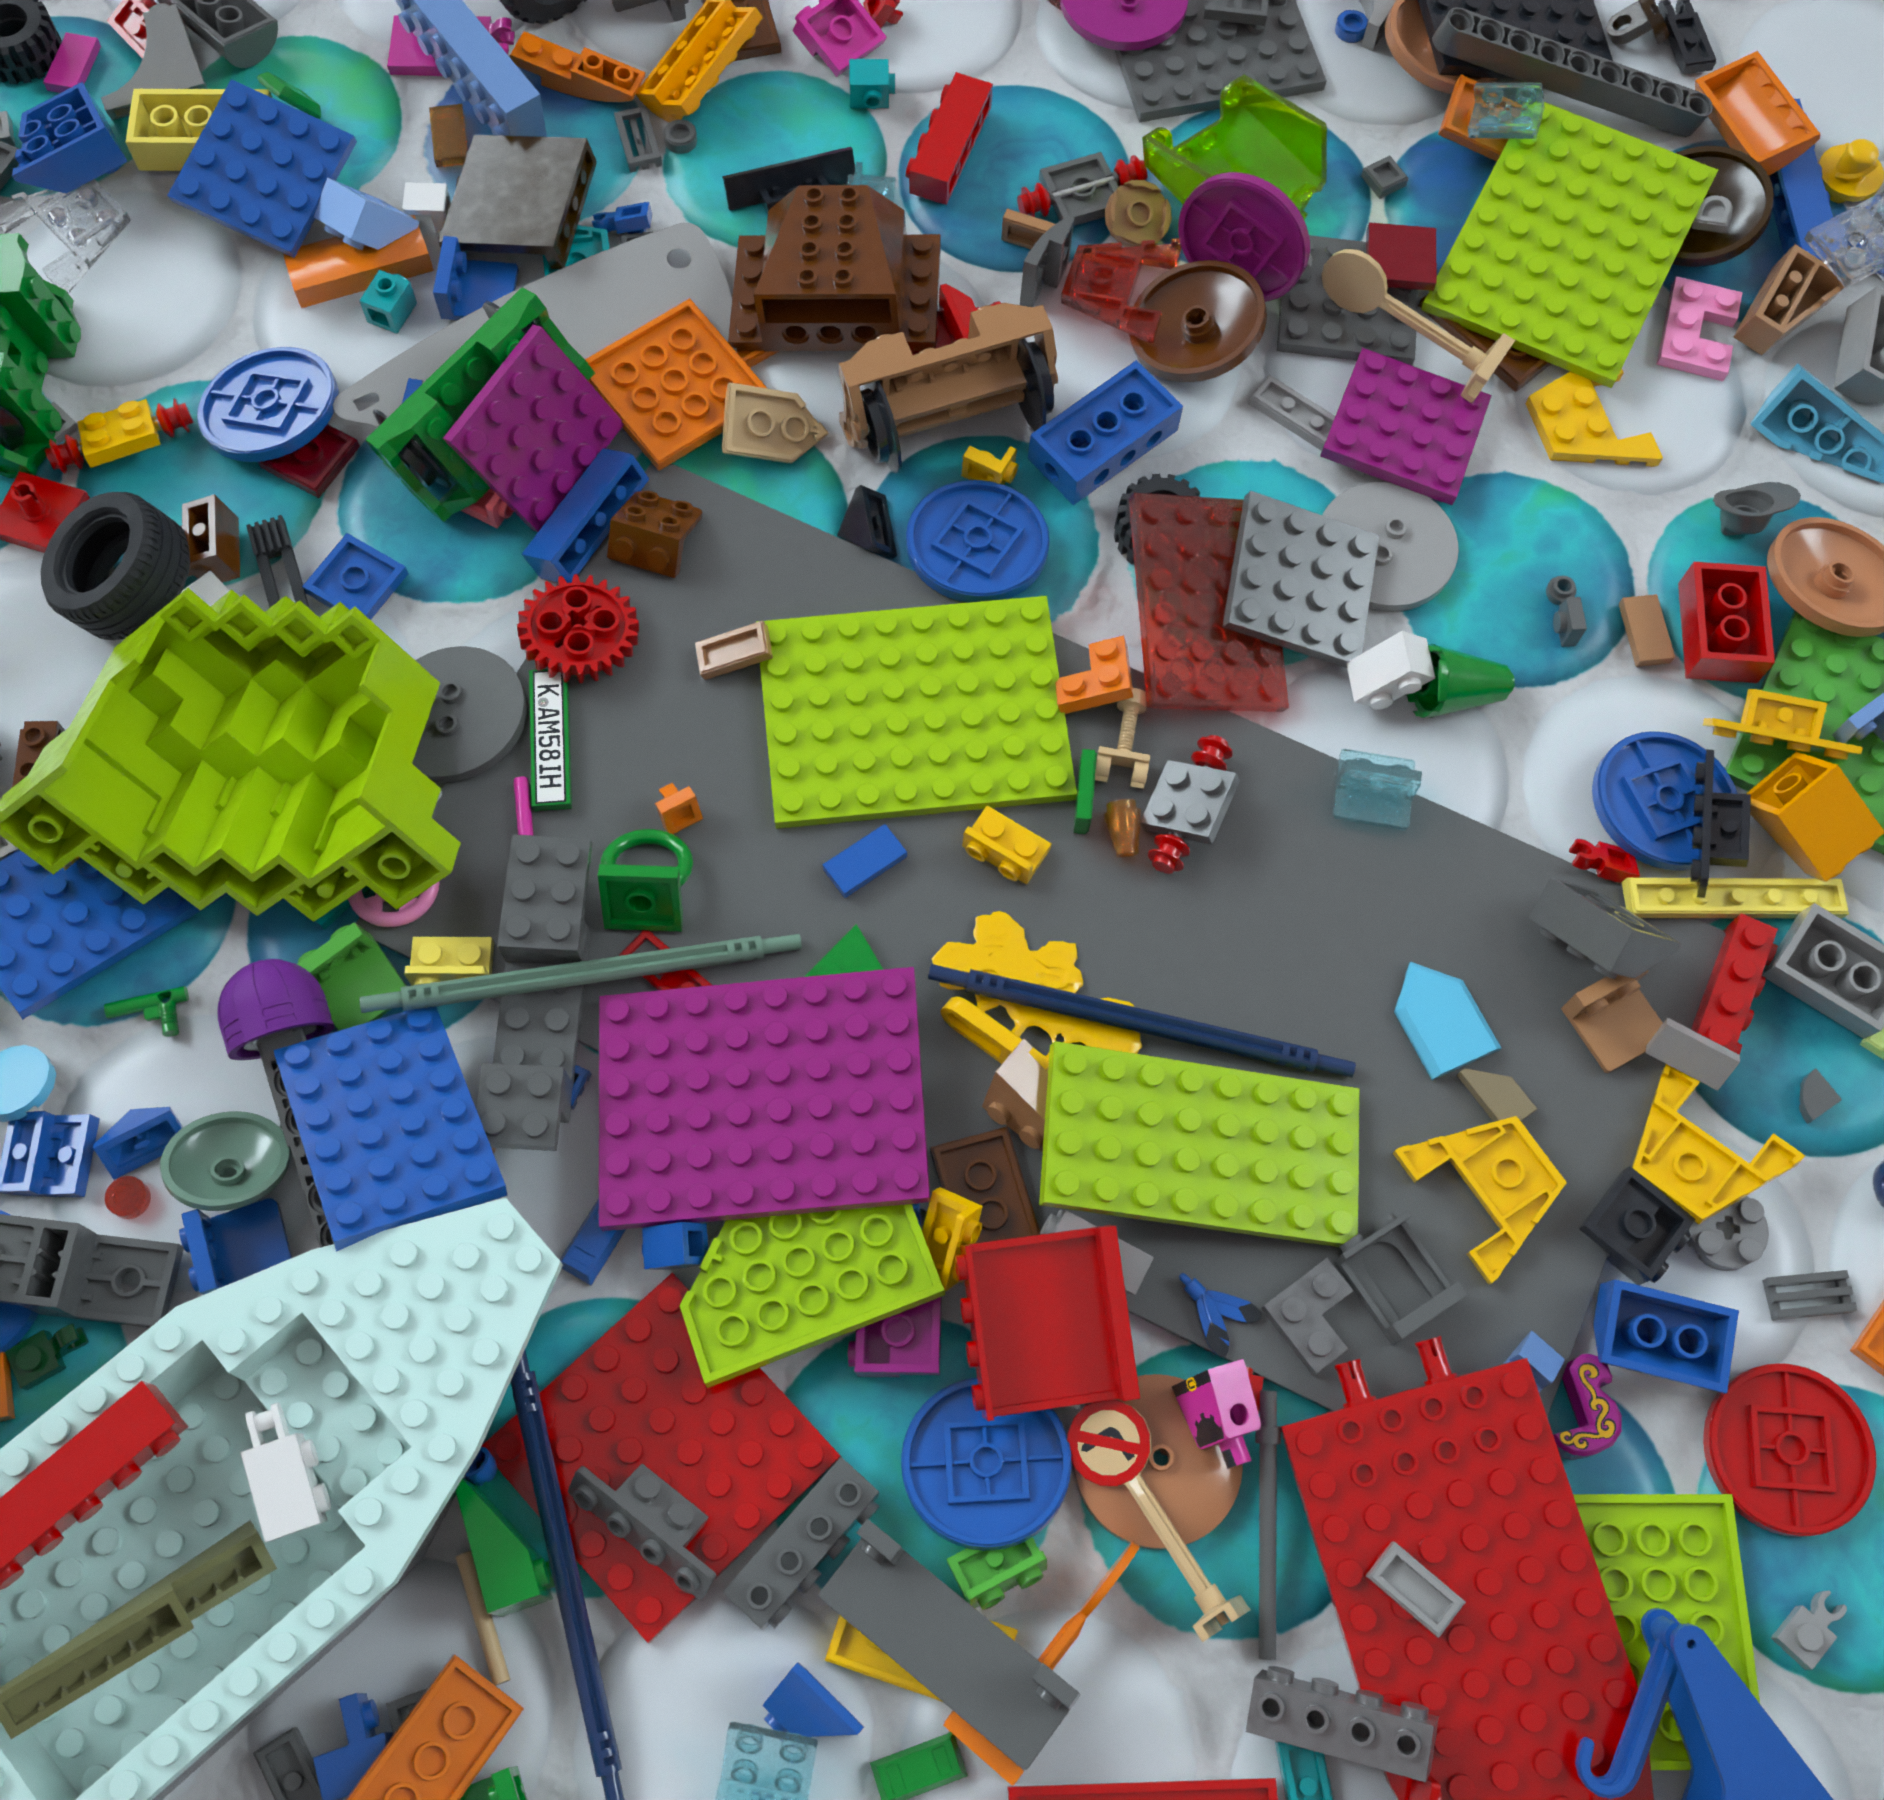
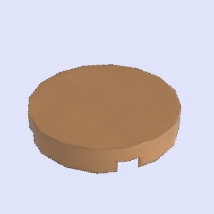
M1131 180L1119 186L1109 197L1105 208L1106 225L1111 236L1121 245L1133 250L1147 249L1156 245L1168 232L1172 220L1171 206L1168 199L1165 200L1161 194L1162 191L1156 185L1145 180Z

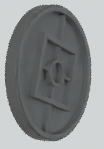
M468 646L439 649L416 659L415 661L440 682V686L412 764L431 781L449 783L475 777L499 763L517 743L524 729L527 717L526 693L513 668L500 656L490 651Z

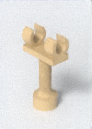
M1133 688V698L1117 701V708L1123 712L1118 747L1113 749L1099 746L1095 780L1107 782L1111 764L1133 768L1130 786L1144 789L1150 755L1132 752L1137 717L1138 714L1146 711L1148 694L1141 689Z

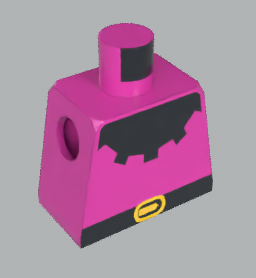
M1244 1359L1205 1370L1172 1386L1197 1447L1202 1450L1219 1444L1227 1469L1252 1461L1243 1436L1261 1428V1421Z

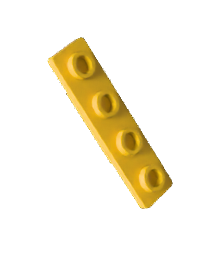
M1748 689L1740 723L1716 718H1704L1702 725L1712 727V735L1735 739L1738 732L1751 735L1749 742L1773 746L1774 740L1788 742L1786 749L1810 753L1811 747L1825 749V757L1847 760L1849 754L1861 755L1863 750L1861 746L1819 739L1827 703L1757 689Z

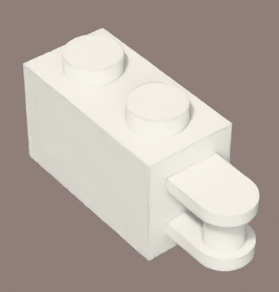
M279 1402L271 1404V1410L256 1414L255 1411L246 1413V1422L253 1448L240 1453L264 1541H273L328 1521L325 1512L331 1510V1503L324 1483L318 1485L313 1467L318 1466L319 1461L313 1441L311 1439L305 1441L303 1433L289 1434L284 1412ZM275 1427L278 1439L265 1444L262 1432Z

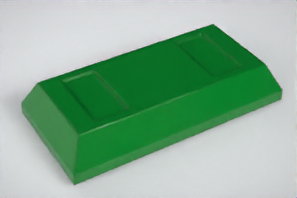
M270 72L257 76L258 81L276 97L308 115L320 119V105L305 92Z
M951 1732L870 1762L881 1800H907L968 1777L956 1737Z

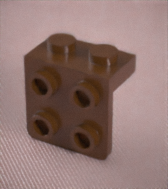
M652 491L635 492L611 518L607 558L676 578L680 573L684 540L702 519V510L693 507L691 503L686 501H673L659 497L657 493Z

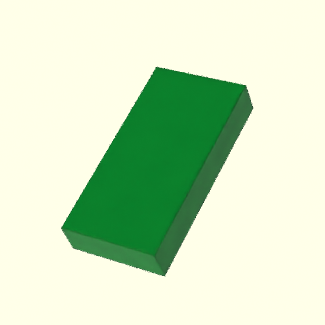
M1082 749L1079 762L1073 833L1087 834L1089 832L1092 819L1097 753L1091 749Z

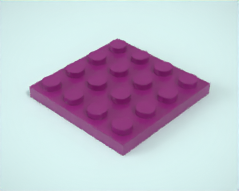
M532 325L443 439L531 530L539 532L602 448H607L624 425L620 417L544 329Z
M1362 347L1320 457L1453 505L1492 395L1480 391L1473 403L1461 397L1466 385Z

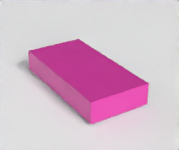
M65 33L43 82L47 91L61 93L81 82L85 84L101 48L98 38Z

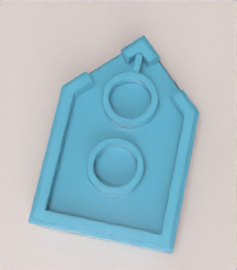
M1413 962L1409 963L1394 1013L1431 1080L1437 1079L1501 1049L1500 1044L1463 980Z

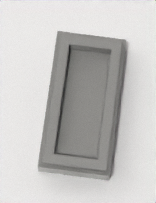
M1668 1017L1646 1046V1054L1717 1091L1740 1063L1739 1054Z
M1394 1541L1389 1544L1365 1575L1438 1638L1466 1603Z

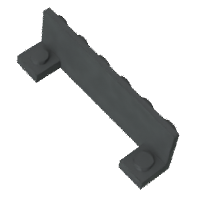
M866 1519L856 1532L861 1539L820 1591L819 1597L1018 1766L1027 1770L1076 1703L1080 1693L1048 1666L1039 1662L910 1556L902 1546L874 1523Z

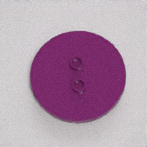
M1060 0V6L1068 24L1084 39L1108 49L1133 51L1158 45L1170 38L1184 21L1188 0Z
M1228 172L1217 174L1201 182L1182 206L1178 222L1180 244L1188 263L1202 260H1217L1239 266L1251 274L1257 281L1263 292L1265 302L1285 295L1303 275L1310 256V239L1307 226L1291 199L1270 182L1246 173Z

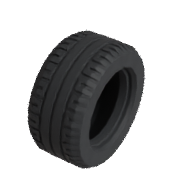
M107 492L94 496L81 503L69 513L58 526L48 543L40 571L41 586L48 605L57 614L90 634L104 640L126 639L181 594L190 567L188 541L182 528L173 519L138 495L130 492ZM122 554H124L121 563L111 574V576L107 579L111 568L115 565V563L122 556Z

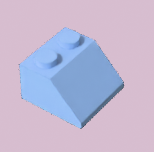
M328 177L314 218L325 224L324 230L342 238L343 242L360 250H363L364 245L379 250L417 229L420 221L404 214V212L387 202Z

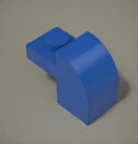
M354 1693L339 1699L349 1745L313 1758L322 1800L346 1799L393 1736V1732H384L376 1735L375 1727L380 1725L379 1713L373 1699L368 1700L367 1693Z

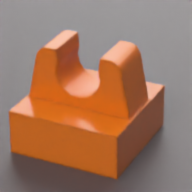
M670 783L658 789L663 799L656 802L655 805L663 827L667 832L675 834L703 819L697 798L689 786L678 791L675 785Z

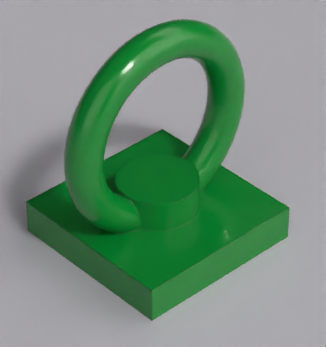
M640 829L619 836L606 847L601 856L597 875L604 929L682 932L683 908L681 887L689 879L693 868L691 851L683 840L663 830ZM644 844H655L671 850L677 857L678 865L677 867L618 865L616 861L629 848Z

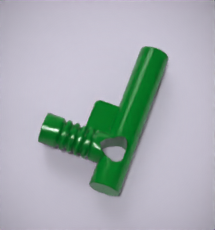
M186 986L106 1003L104 1004V1011L108 1019L143 1011L144 1018L147 1021L161 1019L163 1036L173 1037L179 1034L176 1004L189 1001V994ZM170 997L167 1003H162L164 998Z

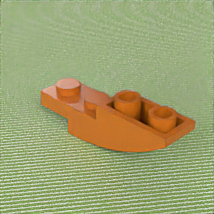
M523 31L510 54L511 60L517 67L541 76L542 86L588 100L603 102L632 101L645 78L644 71L586 47L583 48L581 54H578Z

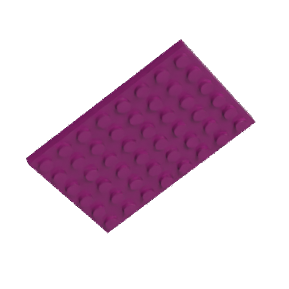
M914 967L599 996V1228L602 1231L644 1228L678 1222L701 1223L931 1202Z

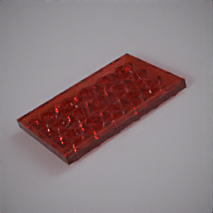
M1133 493L1129 497L1147 708L1283 712L1289 708L1283 647L1223 628L1243 499Z

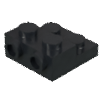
M1628 1166L1620 1173L1579 1229L1609 1253L1607 1261L1635 1284L1642 1285L1648 1281L1655 1283L1665 1274L1669 1268V1264L1665 1262L1672 1251L1677 1253L1686 1245L1691 1238V1234L1687 1231L1696 1219L1631 1166Z

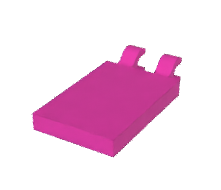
M394 15L387 64L390 75L442 76L432 55L426 56L418 44L417 37L413 32L407 33L398 15ZM476 16L507 55H509V45H514L515 32L511 31L512 20L502 17L492 23L491 16Z

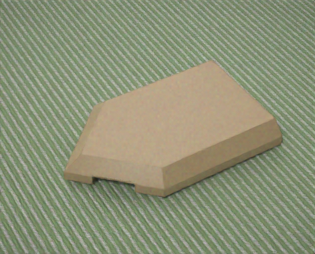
M730 382L727 385L722 452L724 454L792 464L829 434L821 422L818 423L806 408V403L798 393Z

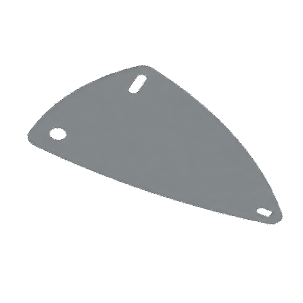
M691 223L675 224L630 240L523 286V288L538 296L547 308L550 319L568 343L584 359H587L689 298L728 342L732 307L729 285L718 257L706 235L698 226ZM683 249L690 254L691 261L684 268H674L667 261L668 254L672 250ZM519 289L492 303L502 307ZM482 307L420 341L341 392L333 403L335 413L345 420L379 427L373 415V410L376 408L389 417L402 404L408 378L423 380V384L489 320L484 308ZM369 393H376L379 396L378 403L361 411L358 410L353 402Z

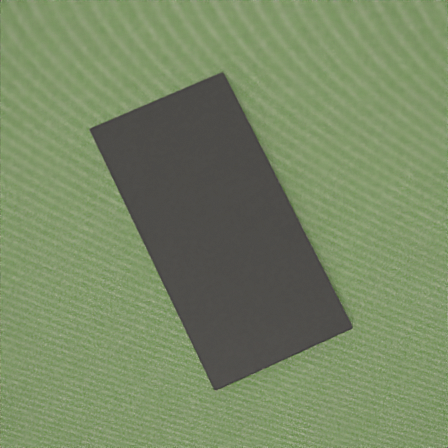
M651 462L645 472L649 480L641 491H652L657 493L659 497L673 501L689 502L693 507L702 510V519L684 540L680 573L676 578L607 558L609 534L590 557L578 576L580 582L585 583L589 575H592L595 585L606 579L608 591L617 586L620 587V598L629 596L630 607L636 608V618L639 620L638 645L633 646V656H624L623 668L612 664L613 675L609 676L601 670L598 672V681H594L590 674L585 675L583 683H579L577 675H571L568 680L572 809L533 811L529 670H536L535 660L527 661L525 659L516 673L527 697L526 722L517 743L499 763L489 770L466 780L445 783L441 789L442 796L436 803L432 819L461 842L452 873L440 880L439 891L434 903L423 916L407 925L380 927L360 917L356 924L369 932L378 944L411 959L413 937H492L494 941L492 974L503 973L506 961L497 947L511 836L512 834L518 835L514 779L516 777L529 778L534 836L588 838L592 841L593 846L584 915L591 933L588 960L619 956L643 930L604 929L597 876L601 856L612 841L625 833L640 829L666 831L655 805L656 802L663 799L658 789L670 783H673L678 791L689 786L697 798L703 819L674 834L686 843L693 857L691 875L681 887L683 908L682 932H650L670 949L759 935L761 939L794 934L800 935L801 949L764 954L763 959L693 968L712 985L804 977L856 924L883 969L914 967L931 1198L932 1191L939 1188L940 1183L930 1153V1147L1006 1127V1125H1001L992 1120L987 1111L982 1108L995 1072L1002 1064L951 1028L944 1021L940 1012L949 999L955 996L962 997L977 1006L975 994L965 992L966 989L948 990L940 986L938 981L929 980V970L931 964H933L932 958L947 942L975 944L976 940L973 936V930L977 916L991 915L997 911L1005 912L1024 928L1025 939L1030 951H1038L1049 941L1076 943L1078 959L1074 964L1081 971L1083 986L1076 994L1098 999L1109 997L1127 1001L1137 1008L1318 1049V1054L1355 1062L1356 1067L1352 1078L1314 1069L1313 1072H1308L1141 1032L1139 1033L1141 1035L1142 1048L1137 1053L1360 1088L1358 1234H1361L1366 1239L1377 1232L1373 1225L1393 1212L1398 1218L1409 1211L1412 1217L1406 1222L1450 1284L1452 1285L1459 1280L1469 1295L1392 1346L1353 1290L1351 1294L1322 1315L1347 1346L1348 1350L1313 1376L1261 1308L1326 1258L1330 1260L1348 1283L1334 1263L1343 1254L1340 1247L1040 1206L1043 1152L1027 1146L1020 1139L1019 1134L1008 1127L1040 1232L1051 1213L1057 1215L1059 1210H1067L1097 1227L1116 1225L1119 1239L1154 1257L1136 1295L1126 1293L1128 1312L1213 1354L1215 1353L1208 1346L1200 1324L1196 1301L1184 1290L1185 1285L1180 1281L1179 1275L1185 1273L1191 1280L1196 1278L1207 1290L1229 1294L1251 1302L1261 1312V1319L1256 1322L1244 1323L1222 1316L1230 1342L1227 1355L1221 1358L1229 1362L1244 1359L1246 1367L1253 1369V1374L1264 1377V1379L1329 1411L1344 1408L1343 1404L1347 1403L1334 1365L1361 1359V1366L1370 1395H1375L1377 1399L1425 1385L1424 1381L1427 1380V1376L1418 1349L1415 1346L1417 1342L1441 1336L1451 1372L1457 1373V1376L1503 1364L1527 1334L1533 1331L1565 1359L1553 1383L1539 1392L1548 1417L1609 1254L1579 1228L1620 1173L1628 1166L1632 1167L1658 1082L1666 1063L1645 1052L1610 1073L1603 1071L1561 1008L1577 992L1606 976L1593 968L1596 963L1591 959L1583 960L1569 953L1566 950L1568 944L1564 941L1557 942L1539 932L1541 926L1528 917L1550 877L1599 891L1626 908L1622 885L1600 878L1597 874L1588 870L1578 869L1566 860L1131 667L1132 687L1141 689L1148 694L1146 711L1138 714L1132 748V752L1150 755L1144 789L1130 786L1133 768L1111 764L1107 782L1095 780L1092 819L1087 834L1073 833L1076 800L992 808L1052 843L1050 851L1027 885L1020 880L1012 881L1007 879L998 871V867L986 860L984 862L975 860L962 847L964 831L967 827L972 828L984 809L776 829L760 662L705 680L699 672L695 642L762 620L967 602L954 600L936 592L925 584L915 571L672 463L658 471ZM1053 633L1059 678L1091 670L1088 648ZM1117 702L1065 714L1076 790L1082 749L1095 750V753L1098 754L1099 746L1113 749L1118 747L1123 712L1117 708ZM1210 735L1222 737L1228 742L1229 747L1233 751V756L1230 759L1223 760L1227 765L1226 771L1237 773L1240 782L1212 845L1183 839L1190 848L1189 856L1179 858L1184 863L1183 870L1174 871L1172 874L1160 872L1152 866V861L1148 858V852L1152 849H1158L1154 843V838L1162 834L1143 830L1140 820L1166 762L1171 760L1195 765L1191 760V755L1195 751H1201L1197 745L1198 740ZM883 824H886L907 851V858L844 898L823 871L822 864ZM644 844L624 851L618 857L616 864L677 867L678 861L675 854L668 848L655 844ZM383 902L384 912L399 911V909L396 910L388 902ZM1642 918L1680 942L1681 946L1678 951L1649 969V972L1638 981L1641 986L1639 990L1663 1023L1668 1017L1691 1029L1726 934L1723 930L1696 918ZM646 940L632 954L657 951L658 949ZM1413 962L1463 980L1500 1044L1501 1049L1437 1079L1431 1080L1394 1013L1409 963ZM653 974V975H655V976L660 980V979L663 977L664 974H662V975ZM642 976L585 984L578 1042L599 1052V996L658 990ZM501 997L490 998L498 1003L501 1001ZM999 1005L985 1011L986 1014L1011 1031L1015 1027L1014 1020L1010 1018L1005 1007ZM1037 1026L1027 1027L1020 1036L1022 1040L1025 1038L1043 1055L1046 1056L1049 1053L1052 1040L1050 1035L1042 1028ZM1061 1033L1058 1034L1056 1037V1041L1058 1042L1064 1041V1038L1061 1035ZM1081 1042L1070 1043L1086 1046L1084 1043ZM1464 1068L1509 1076L1516 1081L1537 1108L1534 1113L1521 1121L1567 1182L1540 1221L1524 1240L1519 1250L1505 1266L1498 1279L1488 1285L1466 1254L1498 1233L1500 1229L1450 1161H1447L1414 1183L1393 1155V1152L1402 1146L1428 1141V1139L1448 1136L1493 1122L1457 1077V1074ZM929 1202L920 1203V1210L927 1213ZM1377 1243L1371 1245L1366 1250L1364 1266L1367 1273L1400 1319L1431 1299L1400 1253L1393 1246L1386 1243Z

